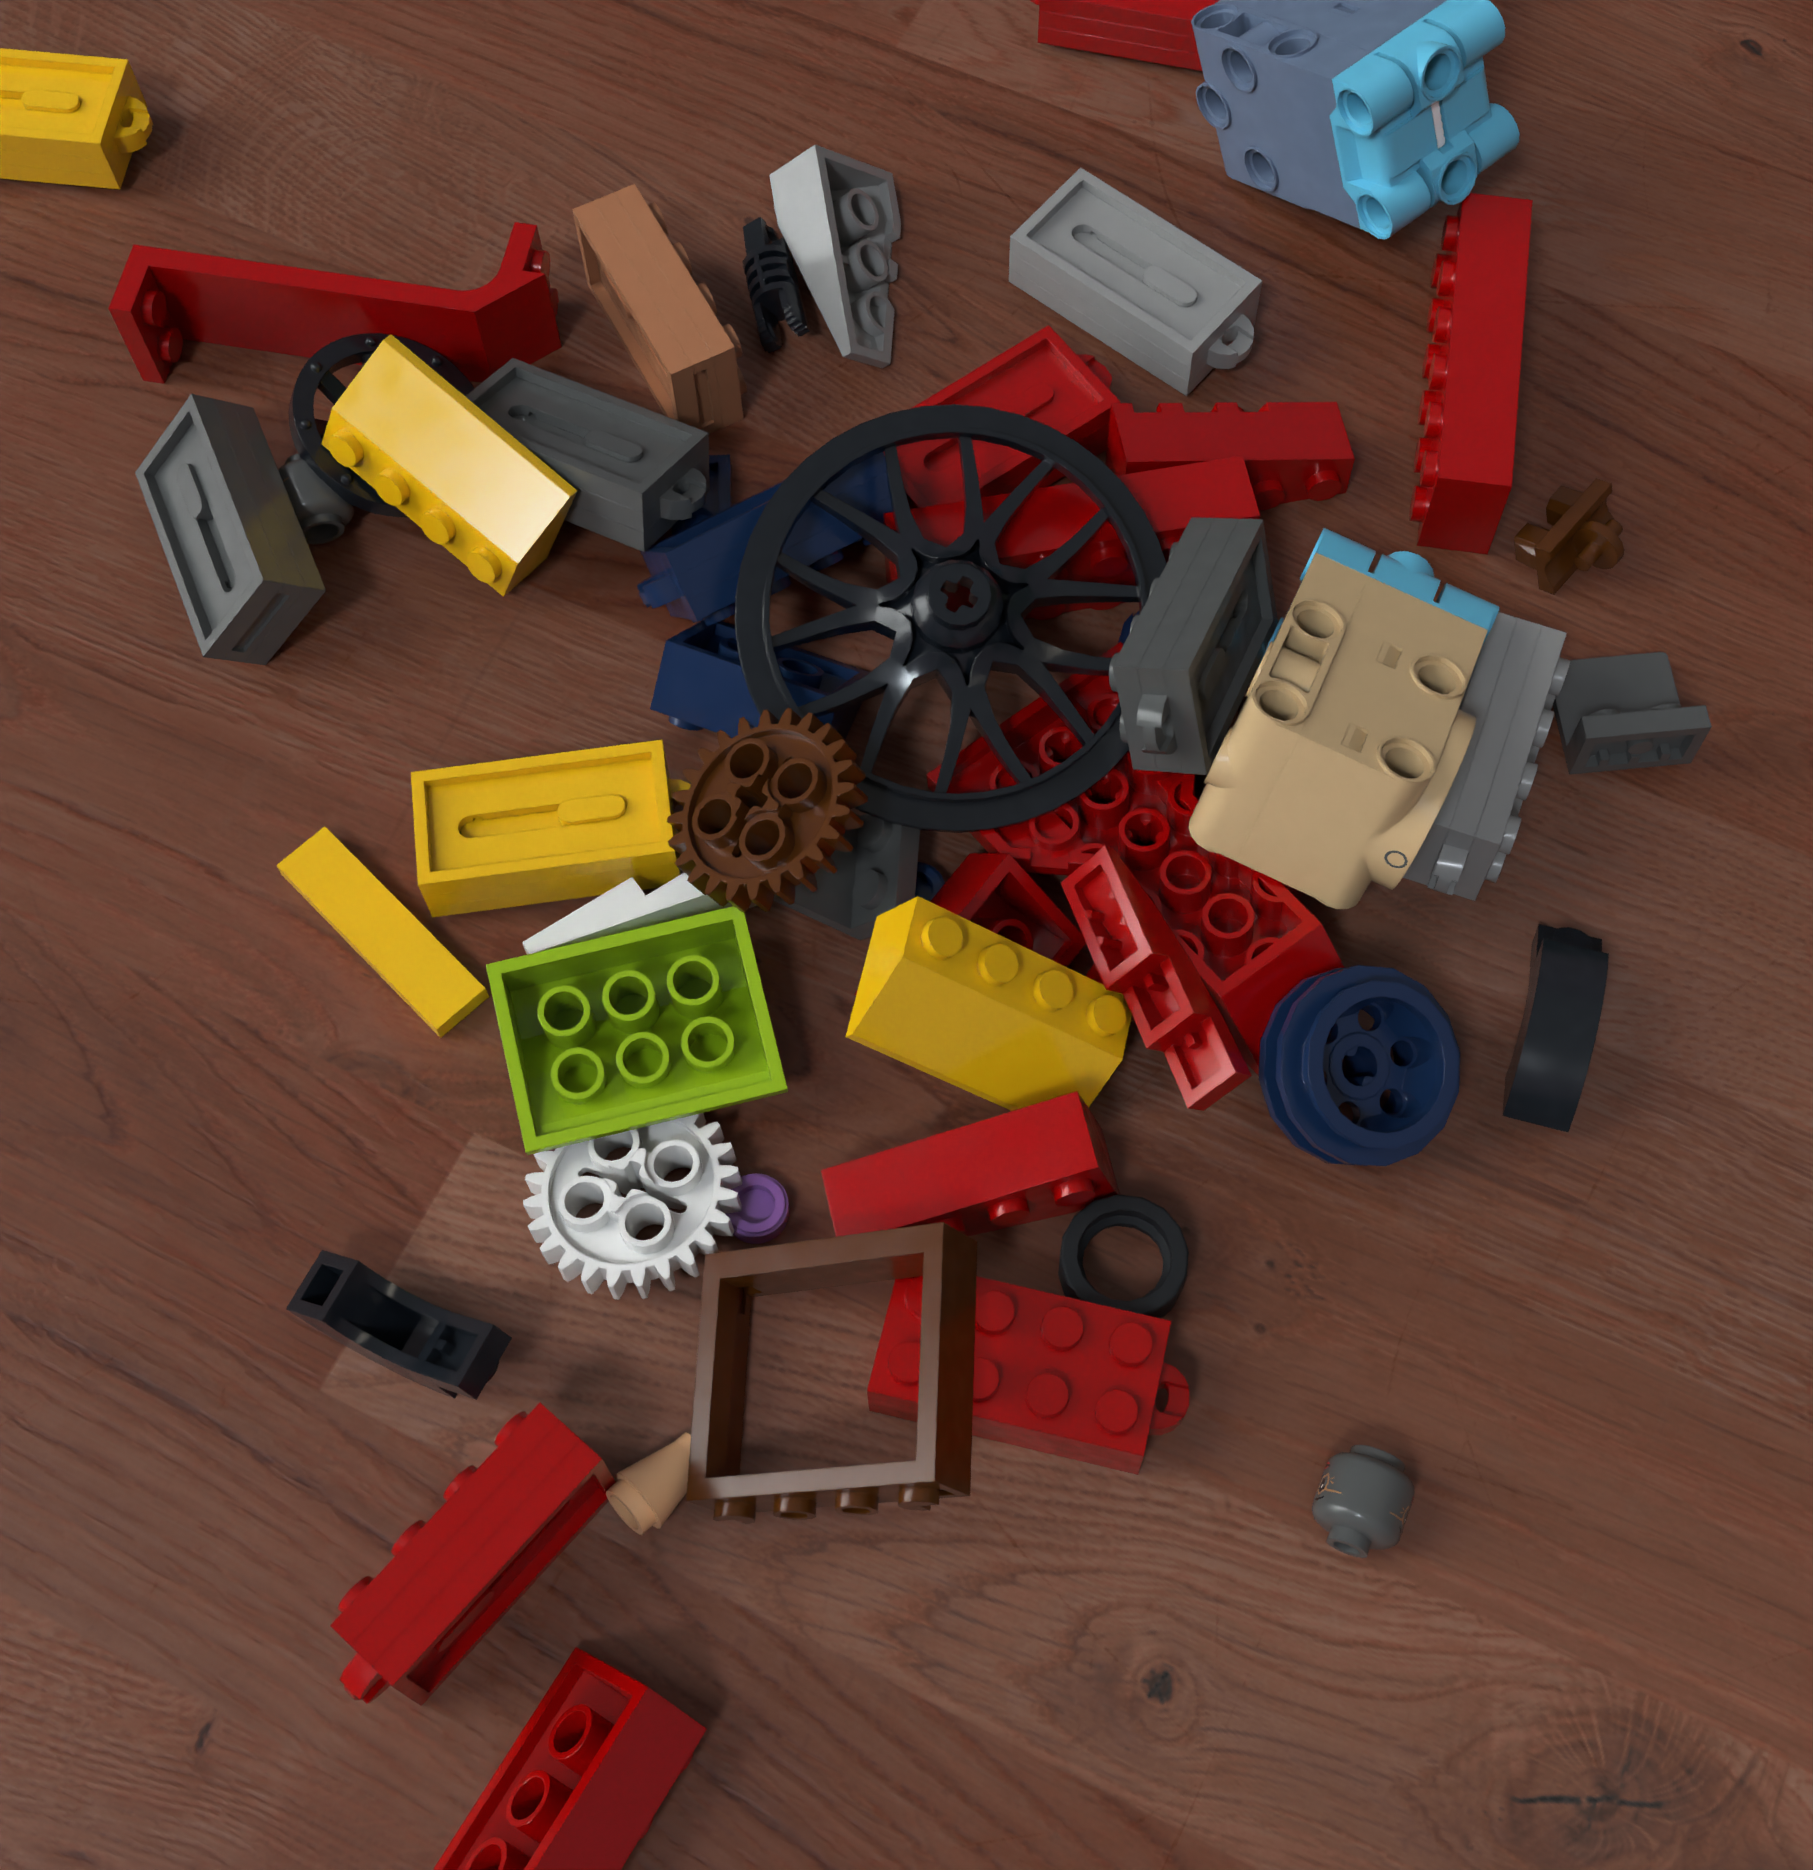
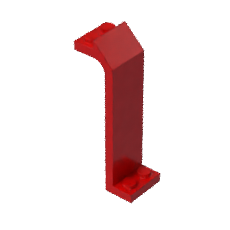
M514 222L497 275L486 285L473 290H453L133 244L108 308L142 380L165 384L172 363H176L181 356L183 339L311 358L324 346L347 336L365 333L392 334L419 342L433 349L452 362L469 381L481 383L512 358L532 364L562 348L556 323L559 303L558 291L556 288H551L549 281L550 254L542 249L537 225Z

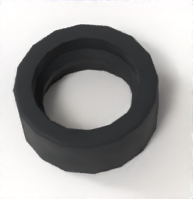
M1117 1194L1094 1200L1074 1215L1062 1237L1058 1276L1064 1296L1162 1318L1172 1310L1183 1290L1187 1277L1189 1250L1181 1227L1164 1208L1143 1197ZM1114 1226L1135 1228L1150 1236L1158 1245L1163 1259L1162 1276L1156 1287L1144 1297L1131 1301L1110 1299L1097 1292L1087 1280L1083 1268L1084 1251L1091 1238L1103 1229Z

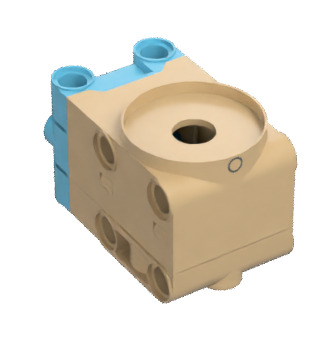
M1323 528L1299 579L1302 582L1285 618H1280L1245 696L1247 698L1234 726L1229 728L1203 782L1206 786L1193 811L1188 828L1195 842L1207 851L1221 854L1316 898L1328 907L1349 909L1358 904L1371 881L1393 890L1407 872L1430 831L1457 775L1474 732L1476 717L1460 710L1459 707L1480 650L1493 626L1500 607L1448 583L1444 585L1436 602H1434L1433 599L1441 580L1435 578L1433 568L1426 559L1408 551L1394 552L1387 556L1382 554L1373 572L1370 573L1368 570L1376 554L1375 550L1327 528Z

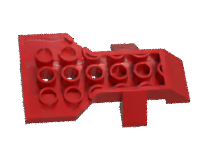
M1121 642L1099 657L1112 658L1115 653H1120L1123 644ZM1073 674L1058 684L1094 735L1105 724L1119 703L1118 692L1112 691L1109 684V676ZM1041 697L999 724L1010 747L1031 778L1037 777L1061 764L1055 761L1061 759L1064 762L1083 747L1070 729ZM980 737L959 752L947 793L986 792L1013 786L1017 783L996 758L984 738ZM1128 751L1104 778L1082 795L1053 812L1032 818L1022 824L995 830L969 832L988 853H1009L1026 872L1069 876L1102 847L1109 846L1114 848L1151 898L1189 956L1221 1012L1244 1061L1258 1076L1260 1040L1275 1005L1301 980L1334 968H1345L1322 923L1299 901L1305 893L1221 854L1207 851L1199 846L1191 837L1188 828L1189 821L1199 801L1194 796L1196 774L1133 770L1130 751ZM941 765L926 774L927 785L931 792L935 791ZM1100 799L1103 804H1098L1094 801ZM1140 840L1144 846L1136 845L1133 842ZM1150 841L1154 842V844H1152V845L1145 846V845H1147ZM1094 963L1086 977L1103 984Z

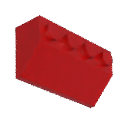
M575 1647L433 1870H621L638 1841L648 1832L655 1813L677 1777L689 1765L694 1750L707 1728L648 1686Z

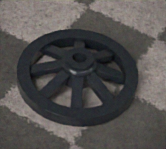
M356 334L333 341L317 351L307 361L295 383L289 404V427L295 448L300 458L345 502L374 514L390 517H407L397 507L386 503L378 495L377 491L353 470L344 467L334 459L330 451L321 444L328 421L314 418L313 405L317 389L335 405L347 388L333 373L343 367L356 363H362L364 366L380 343L390 334ZM393 335L464 396L475 389L467 377L452 362L438 352L419 342Z

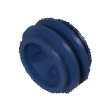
M1354 965L1348 968H1334L1301 980L1275 1005L1260 1040L1258 1080L1270 1117L1295 1147L1328 1164L1387 1166L1418 1154L1445 1127L1459 1093L1461 1053L1448 1014L1424 985L1394 968ZM1360 1010H1364L1374 1019V1024L1368 1031L1359 1024L1358 1013ZM1391 1048L1393 1051L1394 1062L1392 1061L1390 1056ZM1343 1058H1344V1061H1345V1064H1346V1074H1345V1076H1344L1343 1070H1342V1060H1343ZM1388 1089L1391 1093L1388 1101L1381 1109L1380 1096ZM1344 1102L1352 1109V1121L1338 1109Z

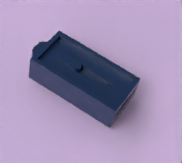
M883 452L853 466L824 489L827 493L884 524L883 513L893 512ZM783 481L652 545L646 552L640 551L652 575L637 585L639 595L647 608L652 606L654 609L666 605L671 616L689 619L693 623L704 620L706 625L715 624L735 614V596L740 566L750 535L765 506ZM811 502L795 524L782 552L802 564L819 571L842 560L845 557L842 548L861 540L864 546L871 543ZM778 567L774 574L771 595L782 591L792 584L789 575Z

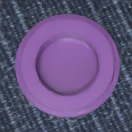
M757 1173L744 1175L741 1177L742 1185L731 1189L738 1192L742 1204L741 1211L725 1213L731 1219L734 1228L733 1235L737 1239L751 1244L771 1241L784 1230L788 1223L790 1208L787 1193L776 1179L768 1175Z

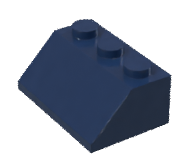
M703 620L667 639L650 709L668 715L669 722L677 727L693 731L705 728L716 733L723 730L731 738L738 735L739 718L745 717L754 727H758L760 715L749 694L740 665L735 626L723 621L706 625ZM795 646L774 652L781 676L798 707L835 693L870 673ZM863 701L817 718L824 725L829 723L846 739Z

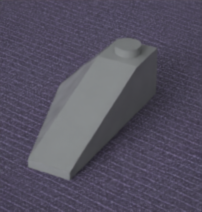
M813 145L769 175L777 224L842 356L884 368L891 364L895 311L888 300L889 284L897 279L898 264L891 259L892 243L900 238L901 219L893 174L824 147Z

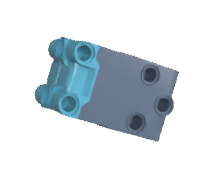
M1220 0L1214 5L1200 10L1191 20L1205 80L1196 89V101L1204 118L1210 125L1216 128L1226 175L1302 208L1318 211L1369 232L1378 239L1385 240L1439 202L1447 205H1455L1462 202L1473 189L1477 175L1514 150L1519 143L1520 133L1513 116L1503 106L1489 103L1483 56L1500 45L1505 38L1503 17L1490 0Z

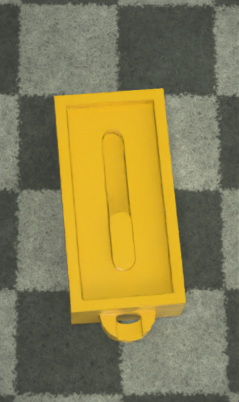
M0 48V179L120 190L132 152L140 150L147 145L146 140L151 134L153 122L147 110L148 106L129 60Z
M662 740L411 772L417 881L432 917L599 896L631 877L634 878L641 890L659 888L681 875V870L675 864L679 858V853L668 844V841L678 834L679 831L667 822V818L674 814V809L677 805H681L672 798L673 792L689 790L691 784L680 779H670Z

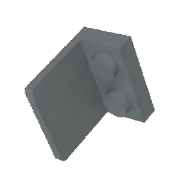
M1664 652L1571 660L1559 695L1555 696L1553 703L1569 775L1691 763L1712 727L1706 705L1682 707L1680 705L1668 655Z
M869 814L857 815L864 822L863 827L845 830L843 837L854 848L851 852L835 850L831 855L838 869L835 874L820 868L814 873L818 888L815 892H812L800 883L795 886L794 904L789 905L777 894H775L773 901L851 937L863 940L872 936L878 915L915 898L920 830L889 823Z

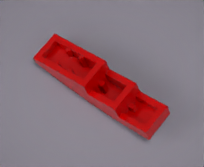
M1109 846L1102 847L1061 882V886L1105 989L1123 993L1146 1049L1164 1053L1187 1108L1205 1111L1252 1075L1221 1012L1189 956L1163 916L1115 849Z

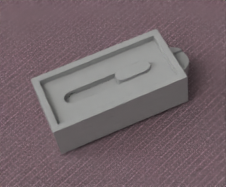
M1081 167L1010 236V283L1185 396H1188L1213 368H1234L1237 363L1248 356L1252 349L1254 338L1253 326L1256 320L1262 280Z
M1498 612L1480 650L1459 707L1460 710L1476 717L1472 738L1445 801L1403 878L1427 885V888L1449 895L1455 894L1473 901L1476 900L1485 879L1496 883L1506 854H1510L1522 819L1518 817L1523 800L1526 801L1538 768L1535 760L1539 747H1543L1555 712L1551 711L1555 696L1559 695L1571 660L1560 657L1566 632Z

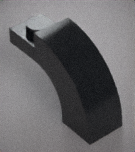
M1538 924L1531 946L1529 986L1525 1010L1515 1050L1505 1077L1502 1116L1569 1132L1588 1072L1603 1006L1609 954L1602 952V939L1588 936L1583 931L1571 927L1554 928Z
M324 1250L318 1255L286 1310L366 1358L407 1379L454 1399L458 1394L477 1400L485 1384L496 1373L499 1360L512 1337L494 1324L448 1311L407 1292L380 1276L359 1260Z

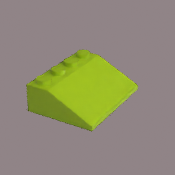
M734 906L486 964L527 1155L788 1092L745 914Z

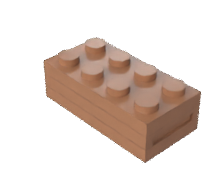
M632 184L572 209L587 285L666 417L706 431L709 434L743 420L741 395L747 393V386L736 360L743 356L741 344L730 324L722 326L717 319L716 304L707 285L704 282L696 285L691 276L692 267L681 243L671 244L666 236L668 235L667 226L657 204L653 202L647 205L636 185Z

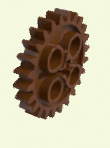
M787 708L780 720H778L767 709L763 710L758 727H754L745 717L739 718L737 736L731 738L726 732L720 730L717 732L720 748L715 752L702 747L698 750V754L704 762L700 770L684 769L682 774L692 784L689 790L673 792L672 798L684 808L682 811L674 813L667 818V822L679 831L678 834L668 841V844L680 854L675 864L689 876L687 881L704 895H708L720 906L724 907L729 902L741 912H746L752 902L763 911H770L775 894L789 905L794 904L795 886L800 883L812 892H815L818 888L814 873L821 868L835 874L838 869L831 855L835 850L851 852L854 848L843 835L845 830L863 827L864 822L851 809L868 802V796L856 786L866 778L865 772L854 763L858 754L829 723L824 725L810 712L802 719L791 708Z

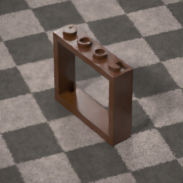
M940 1222L705 1254L686 1501L713 1510V1520L715 1521L736 1520L750 1524L755 1522L756 1512L773 1511L775 1517L807 1520L815 1518L816 1508L835 1506L834 1510L836 1512L848 1515H872L878 1513V1503L898 1502V1506L904 1509L926 1511L931 1510V1505H939V1498L970 1496L978 1242L948 1224ZM923 1276L916 1460L740 1475L751 1297Z

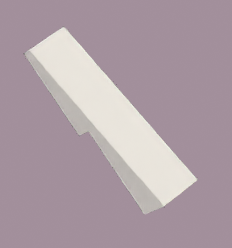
M686 873L679 875L647 895L643 893L634 878L631 877L523 941L522 944L528 955L728 908L733 905L728 902L724 907L720 906L708 895H704L687 881L689 876ZM752 902L751 905L749 906V908L754 907V906H757V905Z

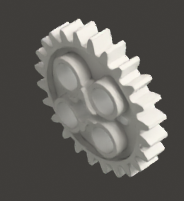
M704 1113L556 1148L555 1151L548 1150L533 1154L539 1167L544 1172L526 1174L525 1181L531 1193L535 1195L523 1200V1205L529 1217L535 1219L528 1225V1228L535 1242L543 1243L539 1249L549 1265L559 1262L558 1269L563 1279L567 1282L581 1274V1281L587 1293L593 1294L602 1282L607 1280L612 1297L617 1300L622 1296L627 1283H635L641 1298L645 1299L649 1295L651 1280L660 1278L663 1285L669 1291L675 1290L674 1271L682 1268L689 1275L695 1278L698 1277L700 1273L695 1257L699 1253L703 1255L719 1253L717 1244L712 1236L714 1234L733 1236L734 1228L731 1219L725 1213L738 1212L742 1208L738 1192L731 1190L742 1185V1178L738 1167L731 1166L737 1159L731 1142L722 1143L724 1136L720 1124L716 1121L705 1125ZM617 1148H631L628 1154L621 1159L605 1160L607 1155ZM682 1167L691 1169L689 1174L679 1181H664L666 1175L674 1169ZM589 1172L598 1175L600 1178L587 1175L582 1176V1174ZM594 1203L603 1204L602 1208L595 1215L588 1218H576V1215L583 1207ZM668 1208L679 1210L686 1209V1211L683 1213H676L674 1211L669 1210ZM653 1224L664 1226L661 1232L652 1239H635L638 1232L646 1226Z

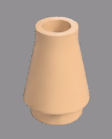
M685 1432L671 1444L614 1475L616 1483L606 1491V1496L621 1519L636 1533L642 1535L651 1526L660 1529L687 1493L691 1434Z

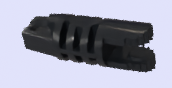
M758 217L743 226L746 248L743 269L746 275L760 342L764 351L771 353L780 349L783 345L778 321L786 320L788 326L798 337L810 332L799 290L795 267L793 266L791 251L783 237L779 239L778 233L772 227L767 226L764 219Z

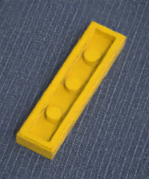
M325 826L276 865L281 875L440 1038L489 998L486 988Z

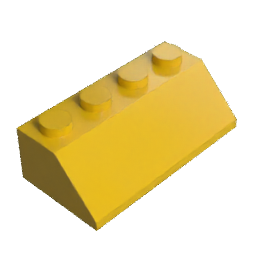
M392 334L380 343L332 407L321 443L330 451L338 463L353 470L372 486L386 503L397 507L421 527L430 540L446 548L468 567L474 577L490 585L503 597L547 559L578 491Z
M917 896L876 917L845 1037L1010 1111L1076 1091L1079 1092L1089 1108L1123 1059L1132 1014L1123 994L1106 990L1105 986Z

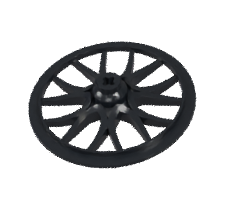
M935 405L892 412L861 423L831 439L807 457L783 481L765 506L750 535L740 566L735 596V633L740 665L749 694L760 717L763 710L768 709L780 720L787 708H791L802 719L809 712L816 717H820L845 709L885 692L860 767L865 772L866 778L856 785L868 796V802L855 807V809L889 823L924 831L950 833L978 832L1022 824L1032 818L1053 812L1062 805L1081 796L1104 778L1129 751L1128 743L1122 742L1120 737V702L1105 724L1094 735L1049 672L1109 676V666L1112 658L1071 652L1036 639L1030 632L1024 618L1036 607L1095 602H1139L1140 614L1149 598L1151 584L1156 577H1160L1166 561L1159 540L1144 510L1126 485L1103 461L1075 440L1050 426L1019 414L980 406ZM958 439L964 492L963 534L948 547L924 539L912 516L903 486L896 449L898 446L925 440ZM972 440L1007 446L1041 460L1042 462L984 522ZM885 451L888 489L896 531L827 493L824 489L853 466ZM1054 469H1057L1077 484L1100 508L1071 539L1050 556L1026 569L1000 564L996 550L997 543L1023 505ZM813 502L870 542L896 566L898 579L879 589L852 585L822 574L784 554L782 550L795 524L810 503ZM1109 521L1127 553L1136 586L1055 580L1054 578L1082 552L1104 524ZM776 568H780L809 589L846 609L771 636L770 598ZM960 586L967 587L970 590L968 601L974 607L970 608L962 605L956 612L947 609L948 596L943 591L947 590L955 593ZM870 630L894 640L890 657L865 677L835 693L799 707L794 702L781 676L774 653L821 639ZM990 671L1017 674L1059 716L1083 747L1061 764L1037 777L1031 778L1010 747L994 717L985 690ZM936 678L950 699L951 705L949 734L935 791L929 792L903 786L874 775L872 772L882 744L897 711L912 688ZM969 717L996 758L1016 781V785L986 792L947 793Z

